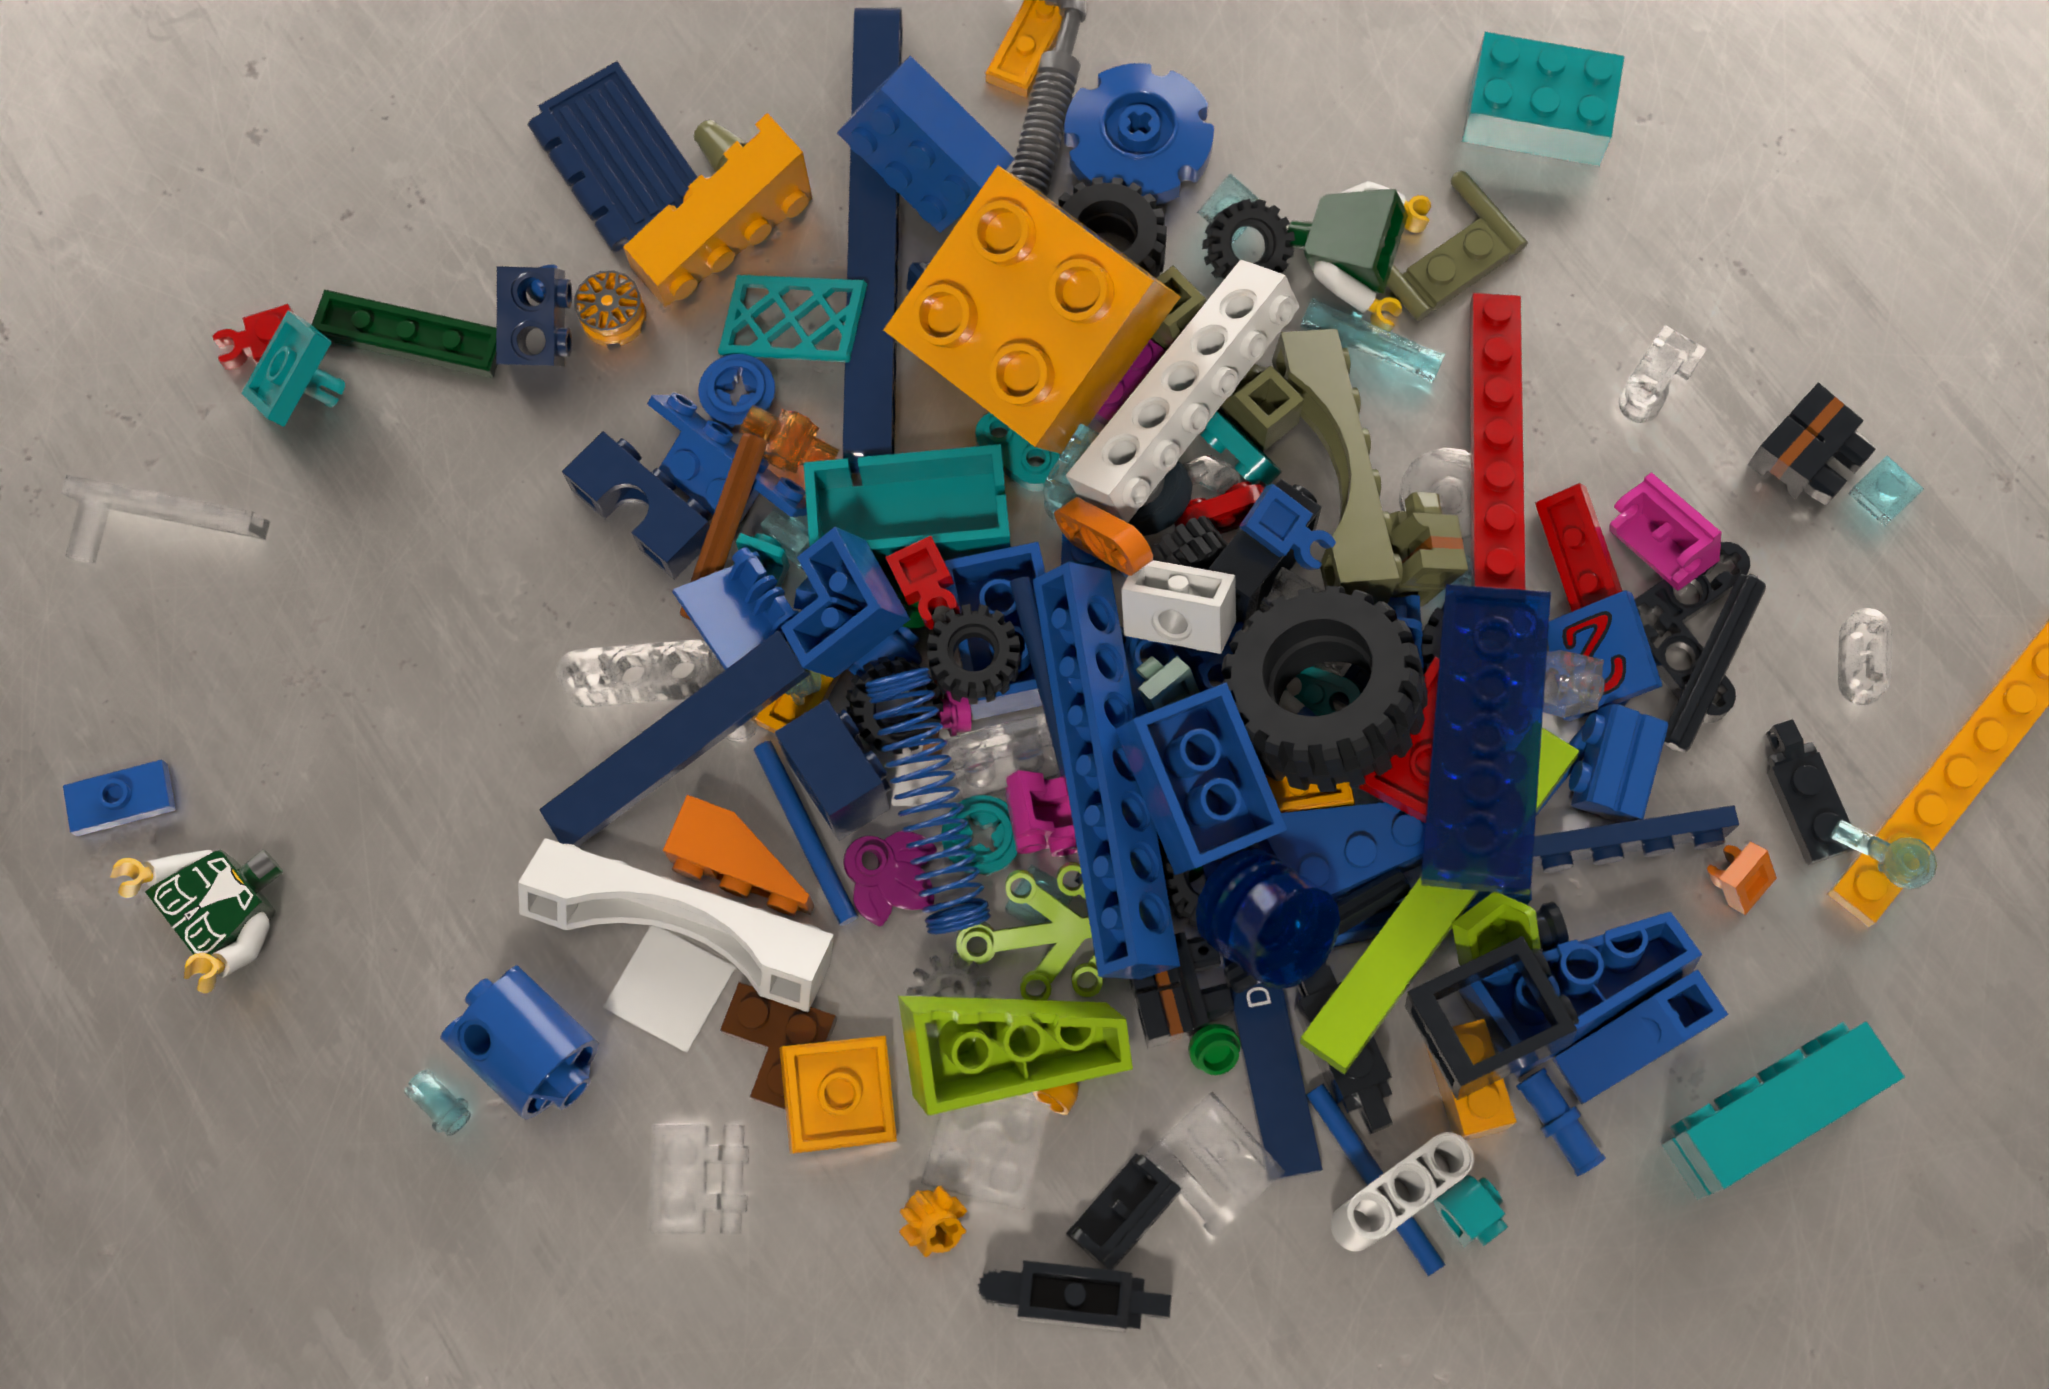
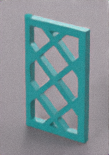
M737 275L718 353L724 356L745 354L759 358L848 363L851 360V352L867 283L864 280ZM747 288H764L769 291L765 297L748 309L744 304ZM790 290H808L814 294L794 311H791L782 298ZM834 292H852L849 305L836 314L827 298ZM776 302L786 317L764 334L755 318ZM821 304L830 320L808 336L799 320ZM749 324L758 339L750 346L734 345L736 333ZM792 326L802 339V342L794 348L773 347L771 342ZM835 329H838L842 335L839 350H818L815 345Z

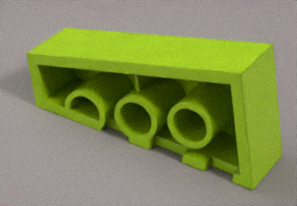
M898 996L912 1095L928 1116L1133 1070L1127 1020L1107 1002Z

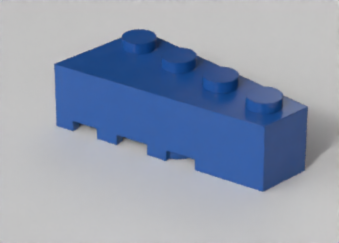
M1671 911L1607 930L1603 935L1579 942L1577 939L1558 945L1556 949L1542 953L1551 970V977L1548 978L1549 982L1558 996L1562 994L1567 996L1577 1013L1579 1023L1575 1026L1578 1030L1571 1045L1514 1072L1515 1076L1520 1078L1694 971L1702 953ZM1515 963L1459 990V994L1477 1020L1485 1019L1490 1038L1499 1052L1551 1028Z

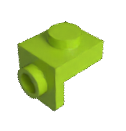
M1496 891L1452 922L1460 966L1521 936L1524 937L1531 950L1534 948L1541 949L1535 910L1525 903L1516 901Z

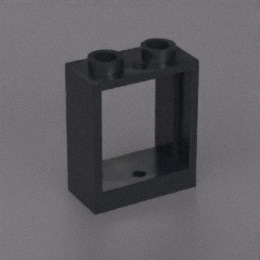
M1280 478L1276 486L1313 513L1306 527L1311 531L1316 530L1322 506L1317 504L1315 496L1309 490L1297 484L1291 486ZM1240 528L1208 570L1235 575L1236 623L1240 621L1244 623L1241 629L1243 631L1247 626L1246 620L1257 610L1261 609L1297 561L1294 557L1293 549L1290 548L1286 556L1278 557Z
M1523 936L1407 992L1405 1008L1456 1100L1571 1045L1578 1030L1575 1025L1579 1023L1577 1013L1566 995L1558 996L1548 980L1551 977V970L1545 957L1538 948L1531 950ZM1515 963L1551 1028L1473 1065L1438 1000Z

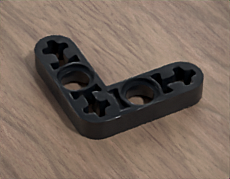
M1721 542L1720 562L1724 563L1728 560L1733 562L1735 567L1731 573L1723 571L1710 583L1706 575L1712 572L1717 565L1716 563L1690 582L1699 592L1697 603L1684 604L1678 601L1673 594V587L1664 579L1635 599L1639 615L1642 613L1646 616L1653 613L1657 617L1653 626L1647 624L1643 627L1657 665L1659 676L1678 700L1686 686L1684 682L1688 681L1703 650L1702 645L1684 623L1731 592L1739 575L1748 574L1750 558L1746 550L1738 544ZM1667 631H1670L1672 635L1667 637L1658 648L1655 647L1653 643L1660 635L1662 638ZM1672 647L1685 649L1691 657V667L1686 670L1672 668L1666 661V650ZM1726 675L1717 691L1720 695L1719 700L1716 702L1717 706L1714 703L1711 704L1703 720L1704 723H1714L1721 720L1734 706L1736 700L1735 688Z

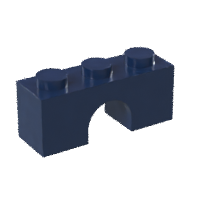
M602 431L562 470V473L570 489L604 519L625 503L639 502L648 506L646 517L631 533L639 550L675 580L700 555L710 527L708 522L711 520V516L693 498H690L687 502L680 498L674 492L677 489L675 484L660 469L655 468L650 472L639 462L642 459L641 455L629 442L623 438L616 442Z

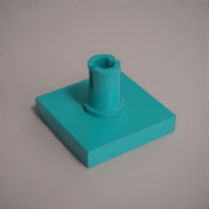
M287 311L241 394L267 419L285 427L303 393L332 408L339 399L333 396V393L320 386H324L342 395L345 389V381L318 369L332 342L305 319Z

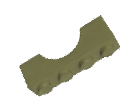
M1174 265L1156 278L1180 296L1178 302L1152 336L1166 351L1206 303V298ZM1254 364L1237 385L1233 394L1224 401L1220 408L1264 452L1299 424L1304 399L1271 365L1262 367Z

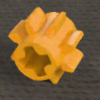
M938 1185L934 1192L918 1190L907 1201L905 1207L900 1209L899 1213L908 1224L903 1226L899 1233L910 1247L916 1246L924 1257H928L932 1252H949L958 1244L962 1234H965L967 1231L958 1220L966 1214L967 1210L956 1196L951 1197L942 1186Z

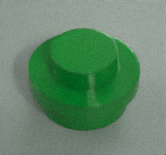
M1212 1024L1201 1028L1193 1035L1188 1045V1054L1193 1065L1209 1075L1227 1073L1237 1064L1239 1059L1240 1040L1236 1032L1227 1025Z

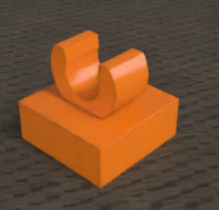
M1751 841L1742 851L1732 845L1724 847L1723 851L1726 860L1731 863L1726 870H1720L1711 864L1706 868L1711 882L1715 886L1722 888L1728 906L1744 915L1749 912L1777 879L1768 850Z

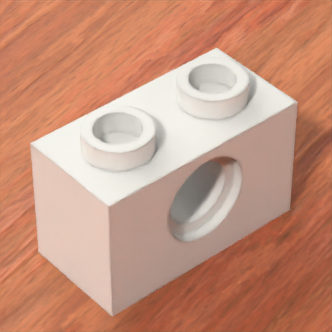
M1153 560L1132 576L1128 575L1121 588L1124 636L1221 654L1236 623L1235 575Z

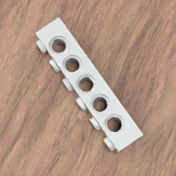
M1240 260L1065 475L1080 499L1127 523L1137 510L1146 503L1149 495L1159 482L1176 465L1180 456L1196 436L1205 429L1208 421L1224 401L1233 394L1240 381L1256 361L1263 356L1267 347L1283 327L1292 320L1295 312L1299 309L1300 306L1286 275L1244 260Z

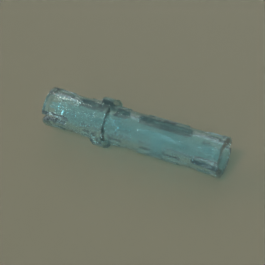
M1312 298L1300 327L1309 330L1337 329L1342 348L1349 349L1351 347L1400 369L1414 373L1419 377L1429 380V382H1434L1446 354L1428 349L1414 341L1374 326L1362 320L1363 315L1353 312L1350 315Z

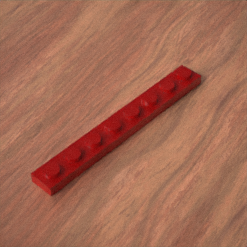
M1473 293L1470 302L1472 641L1523 644L1526 637L1521 296Z

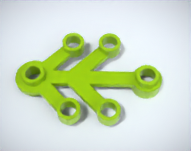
M1076 862L1063 864L1056 876L1059 889L1068 896L1080 895L1086 900L1083 880L1076 887H1068L1062 881L1064 874L1068 871L1074 870L1081 874L1080 864ZM1021 869L1015 870L1008 875L1005 881V890L1008 898L1018 904L1027 903L1051 922L994 930L989 923L983 922L979 925L959 930L956 936V949L959 956L965 962L980 965L990 961L994 957L995 952L1054 943L1035 970L1027 972L1020 981V992L1024 1000H1048L1051 995V983L1082 942L1087 938H1092L1089 917H1081L1037 885L1034 876L1030 872ZM1018 878L1027 879L1031 884L1030 890L1024 895L1015 894L1011 890V884L1014 880ZM978 936L986 941L987 946L982 952L974 953L968 949L967 942L972 937ZM1095 953L1087 963L1076 966L1071 974L1072 987L1082 997L1095 996L1103 986V978L1098 977ZM1084 972H1091L1097 979L1092 987L1084 988L1077 983L1079 975ZM1031 980H1041L1045 984V990L1039 995L1029 994L1026 991V985Z

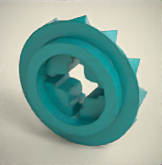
M988 795L971 796L960 801L959 803L964 806L963 810L948 819H965L968 824L963 830L953 835H969L973 840L974 836L971 824L969 823L970 820L975 826L979 825L983 830L989 827H995L996 829L991 835L994 852L981 843L967 848L968 844L960 849L976 853L975 859L964 866L977 867L980 869L979 874L987 877L1001 869H1007L1018 854L1007 803L999 798ZM953 807L949 812L957 809V807ZM961 823L944 824L941 833L960 826ZM957 839L942 841V845L944 850H946L966 840ZM970 855L950 856L948 859L956 864L969 858ZM964 871L966 874L974 873V871Z

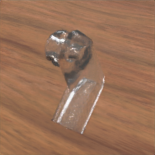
M1204 455L1182 464L1189 474L1192 485L1199 484L1218 494H1225L1230 487L1241 482V476L1233 465L1212 455Z

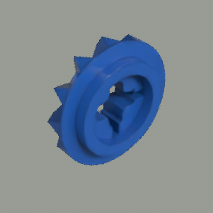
M731 354L717 359L707 367L699 382L698 394L702 408H704L714 422L725 423L732 429L738 424L746 423L752 426L755 419L759 418L762 414L768 415L773 398H776L775 382L771 371L762 361L750 355ZM741 376L745 391L750 394L741 395L739 402H737L736 406H733L731 396L726 390H734Z

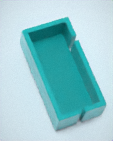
M1001 444L858 457L862 486H853L848 458L803 463L809 547L832 528L837 527L866 540L881 568H890L886 556L929 536H932L944 561L1011 547Z
M1844 1021L1801 1046L1806 1056H1804L1799 1048L1758 1072L1757 1074L1763 1083L1760 1084L1757 1078L1753 1076L1714 1099L1713 1101L1719 1110L1715 1111L1709 1103L1669 1127L1675 1136L1661 1144V1146L1697 1200L1724 1190L1905 1078L1867 1021L1849 1030Z

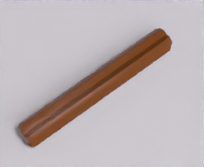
M744 433L741 436L690 582L723 570L767 446L766 440L749 433ZM681 606L680 615L691 620Z

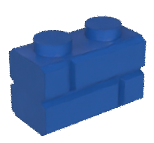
M1611 704L1596 710V713L1590 714L1582 730V741L1587 743L1583 761L1576 763L1569 778V789L1574 791L1571 801L1572 807L1592 814H1598L1601 817L1618 823L1644 819L1669 723L1647 714H1640L1639 711L1619 704Z

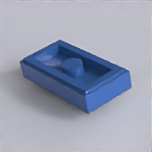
M162 759L63 785L70 833L77 837L176 811L168 764Z

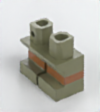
M1412 492L1404 500L1406 512L1396 511L1389 513L1392 523L1390 542L1393 554H1399L1403 567L1402 581L1396 585L1391 597L1417 595L1420 596V607H1423L1442 592L1444 588L1468 571L1458 515L1442 514L1438 493Z

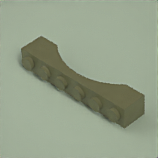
M1337 329L1281 332L1272 358L1273 368L1303 397L1301 417L1319 437L1330 456L1338 478L1341 504L1338 527L1332 535L1336 544L1333 548L1325 550L1320 562L1322 564L1320 570L1325 592L1326 586L1344 587L1347 595H1352L1354 590H1360L1371 594L1375 605L1379 601L1388 604L1396 585L1402 581L1403 567L1399 554H1393L1390 542L1392 534L1391 517L1388 511L1382 510L1379 498L1381 494V478L1379 471L1372 469L1369 458L1371 439L1368 429L1361 426L1359 418L1361 407L1360 394L1356 387L1351 386L1349 378L1351 367L1349 351L1347 348H1342Z

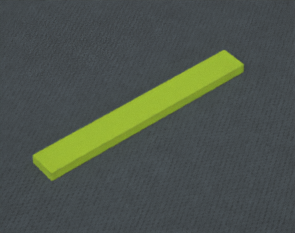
M1534 724L1508 759L1509 770L1516 791L1520 794L1525 809V816L1500 861L1498 862L1450 837L1301 1036V1045L1343 1074L1347 1072L1452 929V922L1463 914L1577 759L1578 749L1538 724Z

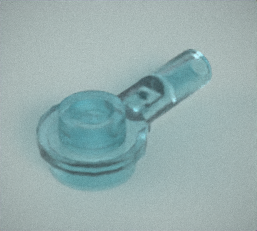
M1842 820L1837 822L1831 834L1832 839L1878 860L1879 871L1885 873L1886 877L1898 887L1908 890L1919 889L1929 883L1936 873L1937 862L1935 854L1927 844L1919 839L1907 837L1889 843Z

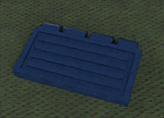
M618 61L538 105L540 114L533 117L528 123V127L544 151L550 152V160L567 185L573 186L572 192L592 221L597 220L595 227L612 252L624 249L623 246L666 206L674 205L678 208L683 203L684 196L689 189L688 186L698 178Z

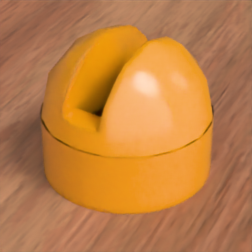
M1075 1082L1032 1093L1048 1109L1061 1115H1068L1077 1101L1079 1088L1078 1083Z

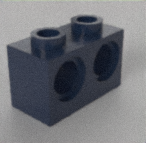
M497 266L496 364L565 367V357H570L572 351L570 328H565V308H570L572 304V284L570 279H565V270L542 267ZM539 279L545 286L546 295L541 304L532 306L527 300L526 290L531 282ZM534 328H539L546 340L544 349L537 355L532 354L526 346L527 335Z

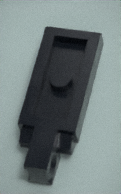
M1793 719L1773 725L1770 731L1766 733L1774 751V754L1767 757L1770 766L1767 775L1806 864L1811 865L1856 850L1861 845L1820 752H1817L1813 742L1804 744V740Z

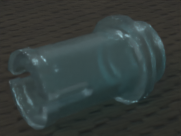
M425 1069L415 1075L408 1083L409 1087H406L404 1090L407 1097L411 1098L433 1120L432 1128L438 1133L444 1132L447 1136L454 1135L467 1124L471 1117V1112L467 1109L468 1102L463 1097L456 1098L434 1076L430 1069Z

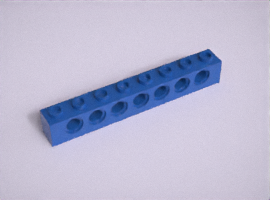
M1067 562L1033 579L1098 977L1143 979L1179 967L1180 962L1157 831L1115 730L1136 718L1112 576L1109 570Z

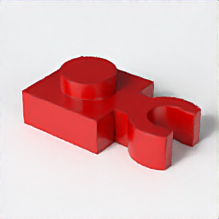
M281 305L243 317L245 326L243 331L237 332L232 329H222L214 333L212 337L219 348L234 345L231 352L218 356L221 365L226 370L237 369L244 365L248 357L253 356V359L258 364L287 311L294 313L290 305Z
M932 536L886 556L887 562L908 605L919 601L918 610L927 628L933 629L935 622L931 614L938 606H946L949 610L953 609L955 614L960 613L954 595L945 589L953 585L954 582Z

